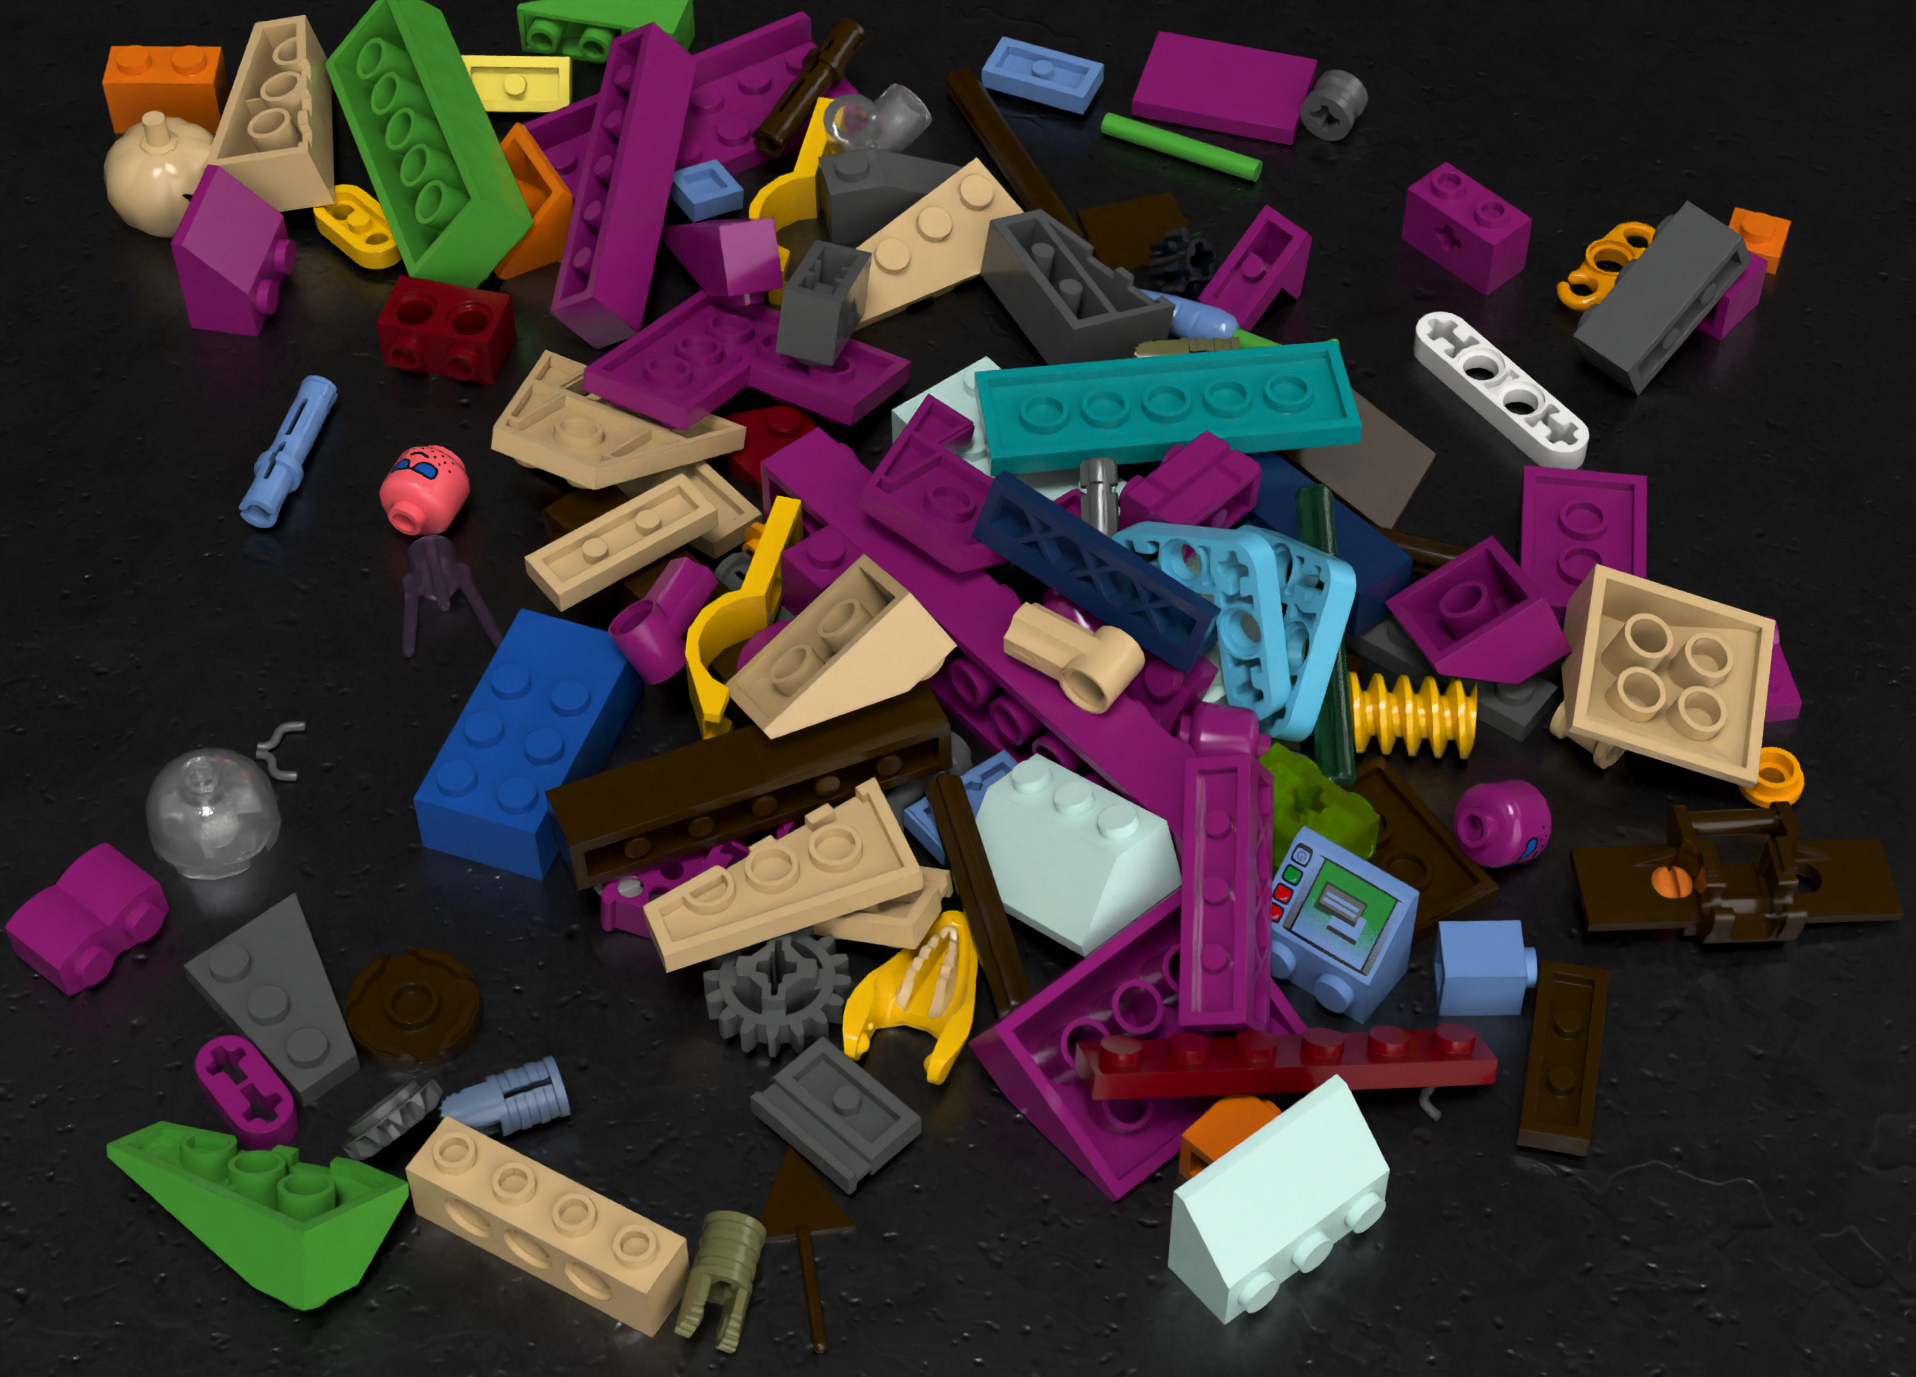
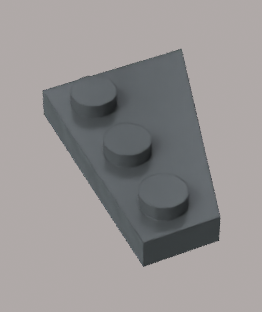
M295 892L183 965L187 979L239 1037L245 1038L254 1045L289 1089L290 1093L304 1108L360 1070L357 1053Z

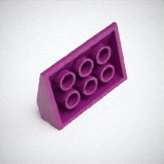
M1182 886L1175 889L1086 957H1082L968 1042V1045L1006 1098L1112 1202L1120 1199L1180 1152L1181 1135L1224 1096L1092 1100L1074 1068L1077 1042H1100L1104 1037L1110 1035H1126L1137 1040L1169 1039L1173 1034L1186 1032L1178 1026ZM1271 978L1270 1034H1303L1308 1029ZM1234 1030L1189 1032L1206 1038L1236 1037L1238 1034Z

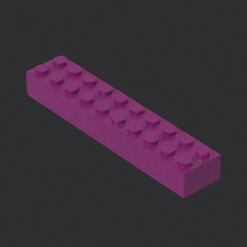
M818 426L760 462L765 523H767L777 495L801 500L804 539L832 524L872 561L905 587L956 643L957 646L945 657L941 668L932 677L926 679L937 701L995 754L1005 749L1018 763H1021L1037 753L1167 820L1182 876L1185 758L1197 757L1185 740L1180 737L1171 736L1152 719L1147 708L1139 700L1128 698L1124 693H1121L1113 704L1101 714H1092L1084 711L1065 695L1058 680L1004 653V636L1011 625L1013 615L1022 606L1017 594L1007 585H999L981 568L956 573L950 568L937 563L929 554L899 534L887 530L879 521L859 509L858 506L863 488L873 473L858 461L855 453L845 443H837Z

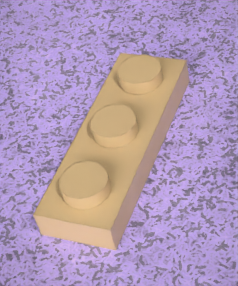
M680 473L525 556L526 572L562 612L718 527V511L683 473Z

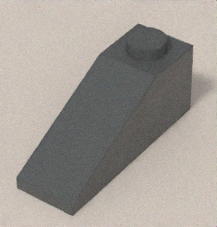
M876 148L818 157L820 207L831 243L838 245L869 239L963 167Z

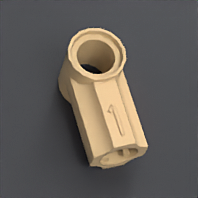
M1025 602L1017 610L1004 636V653L1058 680L1065 695L1076 706L1092 714L1105 712L1143 669L1145 664L1144 653L1139 644L1121 629L1113 626H1102L1094 633L1036 602L1033 604Z

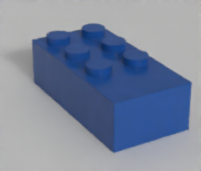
M523 608L520 609L413 798L423 847L540 881L544 880L559 851L558 844L553 835L545 791L568 784L574 780L600 774L644 690L642 678L608 635L607 631Z

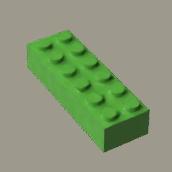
M376 0L324 63L409 276L477 289L481 283L488 279L492 270L513 246L523 239L527 230L534 224V221L442 11L422 0Z

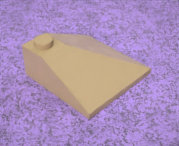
M1595 564L1568 600L1563 633L1572 651L1561 657L1560 660L1568 732L1752 789L1758 781L1776 620Z

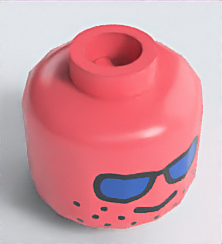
M438 445L417 446L401 454L383 481L379 496L382 507L388 514L390 523L397 530L407 535L435 536L449 528L466 502L471 488L465 466L461 459L453 452Z

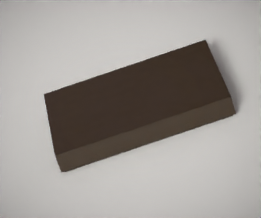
M1382 755L1275 809L1274 824L1291 844L1296 834L1303 826H1306L1420 892L1411 947L1437 934L1439 921H1461L1497 901L1500 888L1481 866L1466 857L1458 847L1454 835Z

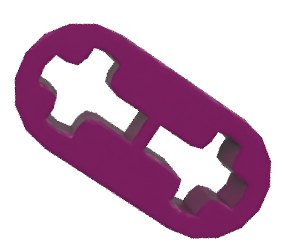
M235 1035L220 1036L205 1044L200 1049L195 1060V1070L201 1089L239 1141L251 1150L271 1151L277 1145L285 1146L289 1143L298 1130L299 1122L293 1097L289 1089L254 1045L245 1038ZM226 1064L234 1070L240 1068L243 1081L236 1085L224 1071L218 1072L217 1069ZM258 1101L266 1113L269 1115L276 1114L277 1118L269 1123H266L260 1117L254 1119L250 1105Z

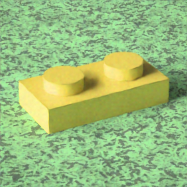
M461 55L486 113L548 114L572 104L571 57Z

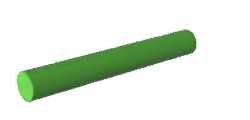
M1107 112L1102 121L1101 133L1252 182L1258 180L1262 170L1261 160L1117 114Z

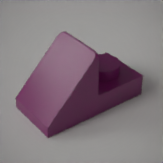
M1266 204L1197 299L1206 305L1220 308L1235 316L1240 329L1250 332L1281 289L1296 300L1301 295L1312 236Z

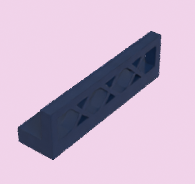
M1005 470L994 478L973 530V538L1106 624L1121 629L1139 645L1185 675L1216 646L1218 642L1216 620L1222 610L1221 608Z

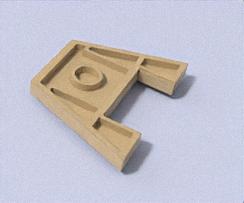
M545 350L493 426L491 449L513 457L518 464L524 467L543 469L565 478L567 483L577 488L597 490L744 449L747 427L711 413L687 431L656 425L583 396L588 393L582 390L584 368L587 365Z

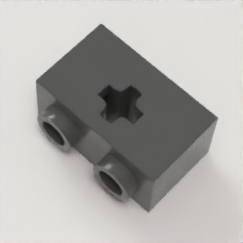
M815 240L783 288L776 353L792 356L796 361L805 365H834L864 316L872 253Z

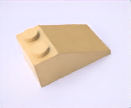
M863 554L739 670L725 686L730 689V697L772 740L910 691L919 681L932 677L943 665L945 657L957 645L905 587L867 555Z

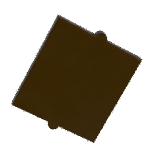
M1171 192L1077 211V221L1086 241L1094 246V258L1114 272L1115 269L1122 266L1134 276L1148 273V260L1152 253L1149 247L1151 244L1165 241L1164 231L1186 226L1189 234L1191 232V221L1183 218Z

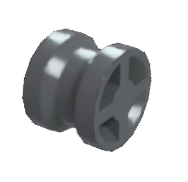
M1343 70L1327 71L1316 82L1314 91L1310 92L1301 103L1299 111L1301 121L1312 134L1323 140L1337 141L1343 139L1353 127L1354 120L1362 114L1367 106V90L1360 80Z

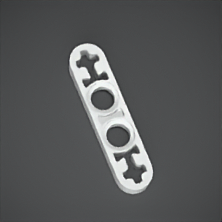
M1432 312L1424 315L1418 321L1413 346L1414 355L1418 361L1541 467L1576 470L1583 464L1587 451L1589 431L1582 420L1462 318L1448 312ZM1472 368H1483L1492 372L1495 377L1489 380H1476L1469 377L1465 372ZM1511 402H1523L1532 406L1535 411L1527 415H1518L1507 410L1505 405Z

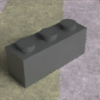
M1686 201L1675 215H1668L1662 220L1654 232L1652 243L1638 259L1630 260L1623 266L1616 277L1615 286L1602 302L1590 306L1580 318L1577 331L1573 337L1583 358L1636 395H1639L1752 262L1743 236L1691 202Z

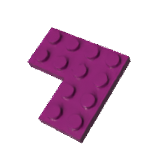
M702 289L584 368L582 390L604 398L612 406L629 408L652 417L664 427L687 431L747 386L769 394L777 402L795 404L818 413L830 423L846 424L852 427L908 383L911 361L849 338L833 366L802 364L792 356L775 352L780 318L779 310L761 303L730 306L729 297L708 296Z

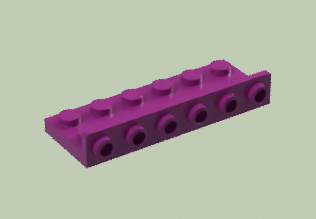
M804 11L692 55L697 60L674 171L717 159L728 173L734 176L776 158L764 154L754 145L753 141L755 139L752 138V133L767 117L791 82L801 72L802 60L809 50L818 48L812 42L811 19ZM845 77L838 87L829 89L823 96L824 98L840 100L842 130L868 119V102ZM600 93L522 124L527 128L571 191L573 205L575 204ZM813 112L791 139L782 155L802 147ZM670 195L668 198V203L674 201Z

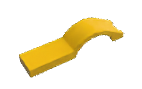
M818 97L794 171L779 176L760 189L749 206V218L773 217L775 232L777 233L781 228L799 220L818 217L821 208L818 157L838 154L842 144L841 103L839 99ZM777 245L784 288L787 284L784 278L791 260L790 250ZM783 288L764 291L769 307L781 310Z
M777 495L741 589L725 593L704 607L688 629L685 649L688 689L703 739H709L733 731L732 721L723 716L730 699V689L713 679L707 669L709 664L724 649L746 639H751L757 632L773 625L782 601L781 553L804 540L802 503L799 499Z

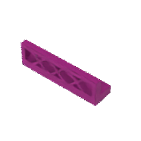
M1251 753L1185 758L1178 1026L1186 1032L1234 1030L1239 1033L1246 1030H1259L1270 1033L1274 776Z

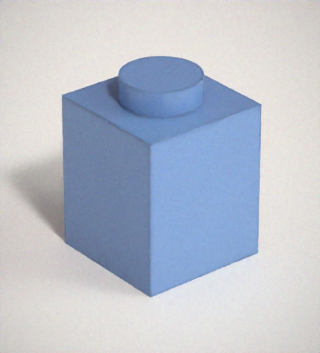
M1439 921L1432 958L1438 1015H1520L1525 989L1535 988L1537 983L1536 952L1534 947H1524L1521 921Z

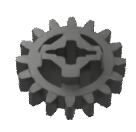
M814 925L799 929L798 932L793 931L711 958L712 970L705 971L703 974L707 1014L709 1019L719 1020L720 1036L727 1039L740 1033L742 1051L747 1053L758 1042L767 1043L769 1057H777L781 1044L790 1043L798 1055L805 1051V1038L810 1035L817 1040L822 1036L829 1040L828 1022L843 1024L845 1003L852 994L851 977H849L847 955L836 954L835 938L831 934L817 941L814 940ZM782 978V983L778 984V980Z

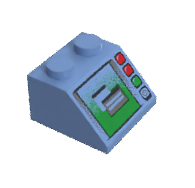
M1303 826L1296 834L1272 882L1271 975L1278 979L1289 980L1314 995L1325 1008L1336 1013H1344L1363 1025L1407 972L1420 892L1310 828Z

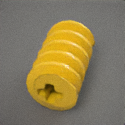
M1348 672L1343 739L1345 735H1351L1356 753L1364 754L1371 737L1377 736L1382 754L1390 755L1397 738H1403L1408 756L1416 757L1423 739H1429L1435 758H1442L1450 740L1455 741L1460 759L1468 760L1475 738L1477 681L1470 696L1467 697L1460 678L1453 677L1450 679L1444 694L1440 695L1434 676H1426L1418 693L1414 694L1408 675H1399L1392 692H1388L1382 673H1375L1366 691H1362L1356 672Z

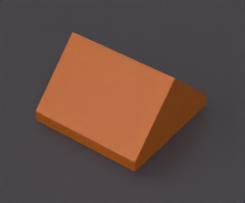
M517 122L502 140L500 146L534 224L527 230L523 239L515 244L493 269L496 276L504 280L562 260L574 208L571 191L527 128Z

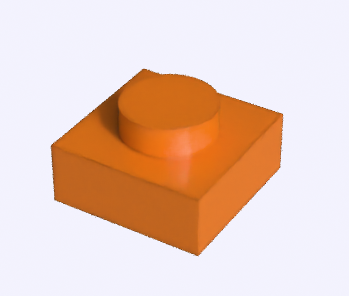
M1735 207L1729 228L1743 236L1748 251L1768 261L1767 273L1776 274L1791 220Z

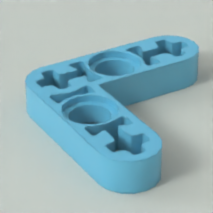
M1152 521L1138 522L1112 536L1111 539L1145 561L1147 559L1143 554H1153L1158 551V557L1148 561L1150 564L1196 593L1213 595L1214 605L1222 609L1216 620L1224 690L1229 705L1253 710L1257 714L1259 721L1284 708L1291 696V682L1277 562L1274 551L1269 543L1259 534L1250 531ZM1183 544L1189 545L1197 553L1200 560L1199 574L1193 573L1184 563L1182 557ZM1242 612L1250 614L1257 622L1260 630L1259 642L1251 640L1243 631L1241 625Z
M1243 525L1236 530L1259 534L1269 543L1274 551L1281 602L1288 605L1283 622L1291 682V696L1284 708L1259 721V727L1262 733L1271 734L1272 738L1301 742L1312 733L1319 716L1355 598L1356 575L1352 566L1339 558L1277 531ZM1292 560V571L1290 578L1287 582V571L1289 564ZM1318 579L1324 582L1323 590L1315 588ZM1309 637L1310 645L1308 655L1304 661V647Z

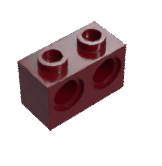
M401 275L376 323L384 365L495 385L517 337L511 295Z

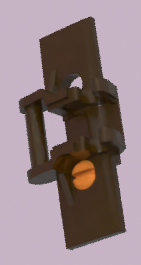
M1773 801L1769 808L1688 811L1684 804L1668 805L1665 813V831L1669 845L1571 849L1569 854L1587 931L1681 928L1683 936L1696 935L1703 944L1792 941L1797 938L1806 923L1901 920L1903 916L1901 903L1880 838L1800 840L1801 833L1788 801ZM1770 834L1772 841H1767L1759 861L1741 864H1721L1716 844L1711 843L1710 839H1699L1697 837ZM1797 874L1811 880L1816 887V891L1808 894L1796 892L1795 889L1798 886Z

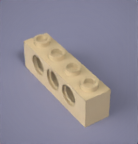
M449 1116L443 1119L405 1168L416 1214L651 1338L655 1336L685 1293L690 1273L686 1238Z

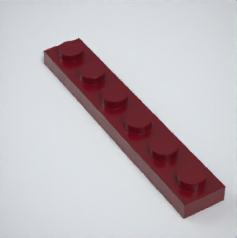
M1443 1023L1437 1025L1434 1030L1405 1031L1394 1026L1380 1025L1372 1027L1369 1032L1339 1033L1327 1028H1310L1305 1030L1303 1034L1272 1035L1259 1030H1246L1239 1032L1236 1037L1206 1038L1199 1034L1182 1032L1171 1035L1169 1039L1137 1040L1126 1035H1110L1104 1037L1100 1042H1077L1074 1068L1092 1100L1312 1092L1336 1074L1347 1083L1350 1090L1495 1084L1498 1058L1474 1028L1456 1023Z

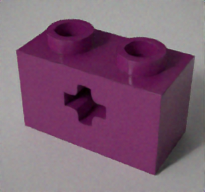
M1444 162L1407 188L1401 239L1483 295L1488 296L1524 270L1532 218L1448 162Z

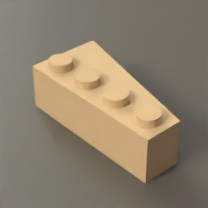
M306 15L254 24L214 137L209 157L204 166V170L208 164L220 166L278 212L335 204L331 79L324 64L328 59Z

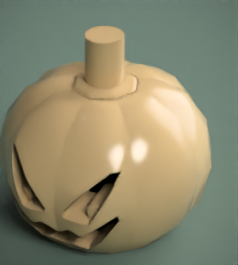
M150 111L144 114L141 122L130 127L124 136L115 141L105 159L104 182L108 201L117 215L129 226L157 237L173 238L205 171L204 166L209 157L215 136L198 124L186 122L180 117H165L160 111ZM184 194H191L192 197H191V198H188V197L182 196V195H184Z

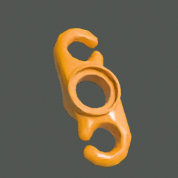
M1637 221L1620 223L1605 237L1591 243L1586 250L1585 260L1581 267L1568 275V282L1562 281L1558 283L1557 295L1560 301L1566 307L1583 313L1593 304H1600L1615 286V280L1619 272H1607L1601 270L1595 264L1601 261H1611L1623 267L1630 260L1638 259L1646 248L1633 247L1627 240L1642 238L1648 242L1649 246L1652 243L1656 229L1648 224ZM1569 283L1574 286H1586L1593 294L1578 296L1572 293Z

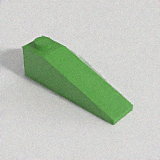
M165 1121L157 1122L107 1144V1157L252 1287L283 1301L291 1308L302 1311L318 1308L324 1305L328 1299L358 1285L409 1196V1182L357 1160L337 1156L330 1162V1168L300 1162L298 1148L277 1145L271 1151L237 1149V1139L234 1135Z

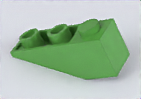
M539 0L521 3L517 7L522 51L556 57H571L575 60L606 64L612 39L651 22H655L687 52L695 36L693 0Z

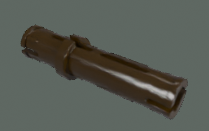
M848 18L838 19L818 48L809 50L802 60L801 72L791 82L767 117L752 133V138L755 139L753 143L761 152L770 157H780L791 139L814 111L818 97H823L829 89L838 87L845 77L846 65L866 42V37H863L865 32L859 24Z

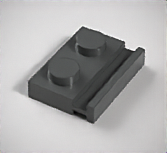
M824 1036L820 1037L773 1077V1084L761 1093L757 1090L750 1096L752 1112L849 1195L857 1189V1182L867 1173L873 1175L921 1133V1117Z

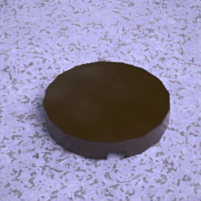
M426 947L408 948L407 955H399L391 959L390 953L373 960L355 976L345 997V1015L347 1030L359 1054L377 1067L401 1073L427 1071L454 1060L473 1042L482 1021L480 991L468 966L450 953Z

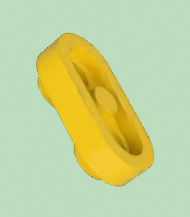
M335 185V204L313 207L318 231L358 265L369 269H384L402 260L381 204L363 189L354 185Z

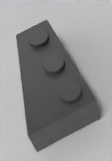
M1042 209L990 220L980 275L1048 365L1129 359L1133 358L1134 349L1138 347V343L1141 344L1143 341L1149 342L1150 340L1153 342L1168 340L1176 305L1164 296H1160L1154 301L1133 286L1135 277L1122 266L1115 269V272L1092 256L1094 246Z

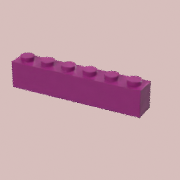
M655 22L618 36L611 41L550 313L595 349L628 339L641 331L650 283L654 274L658 245L664 226L670 188L673 183L677 155L683 136L689 98L692 93L697 60Z

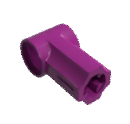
M688 557L671 560L645 598L625 608L616 616L608 628V635L642 680L648 685L663 682L683 668L686 664L685 649L688 629L701 610L716 598L714 589L719 582L707 566L699 565Z

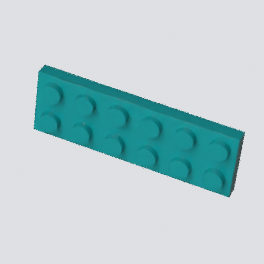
M1337 341L974 372V391L991 476H997L1003 470L1009 474L1076 469L1080 468L1082 461L1094 457L1113 459L1117 465L1162 461L1171 447L1176 444L1186 446L1207 430L1228 443L1231 451L1234 452L1238 449L1244 454L1358 444L1361 438L1362 424Z

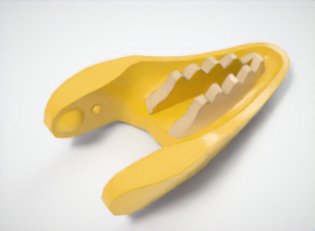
M949 910L938 915L916 950L901 949L893 958L870 972L854 989L847 1000L843 1015L844 1054L853 1061L859 1060L862 1054L869 1049L870 1039L876 1029L905 1025L927 1031L938 1040L933 1053L925 1058L923 1066L927 1073V1082L940 1085L945 1081L968 1039L974 1013L978 956L964 912Z

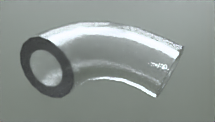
M896 83L892 84L874 102L857 94L839 96L830 102L823 118L827 140L836 154L870 148L900 153L918 138L932 122L931 114L924 103L912 91Z

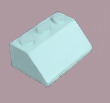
M1037 753L1028 760L1017 764L1011 772L987 788L975 821L1005 912L1083 957H1086L1182 885V876L1167 820Z
M1338 1074L1331 1077L1188 1180L1173 1193L1168 1267L1224 1325L1245 1310L1248 1313H1254L1263 1308L1275 1296L1283 1281L1298 1270L1307 1273L1315 1269L1329 1255L1334 1243L1352 1230L1355 1233H1362L1370 1228L1380 1218L1386 1208L1385 1195L1390 1169L1347 1083Z

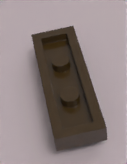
M1542 959L1538 975L1517 1145L1587 1157L1591 1141L1610 970Z

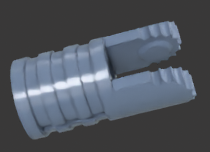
M552 1055L541 1058V1061L523 1064L522 1067L504 1070L503 1073L498 1075L484 1077L485 1082L462 1089L458 1094L453 1092L451 1096H446V1100L441 1101V1107L438 1108L440 1123L446 1116H449L488 1137L498 1133L505 1137L513 1134L515 1131H523L532 1128L533 1125L551 1122V1119L570 1115L566 1091Z

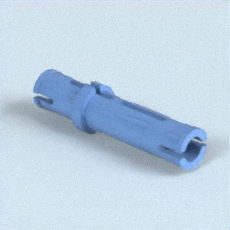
M317 375L304 378L271 447L260 454L254 465L256 477L239 505V510H242L240 515L253 526L260 528L273 526L278 519V514L286 497L290 492L298 488L304 477L302 465L328 413L338 398V394L335 393L337 390L336 386L326 378Z

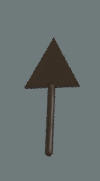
M789 1144L758 1221L767 1231L765 1242L797 1238L813 1349L817 1353H823L827 1349V1340L811 1236L856 1230V1225Z

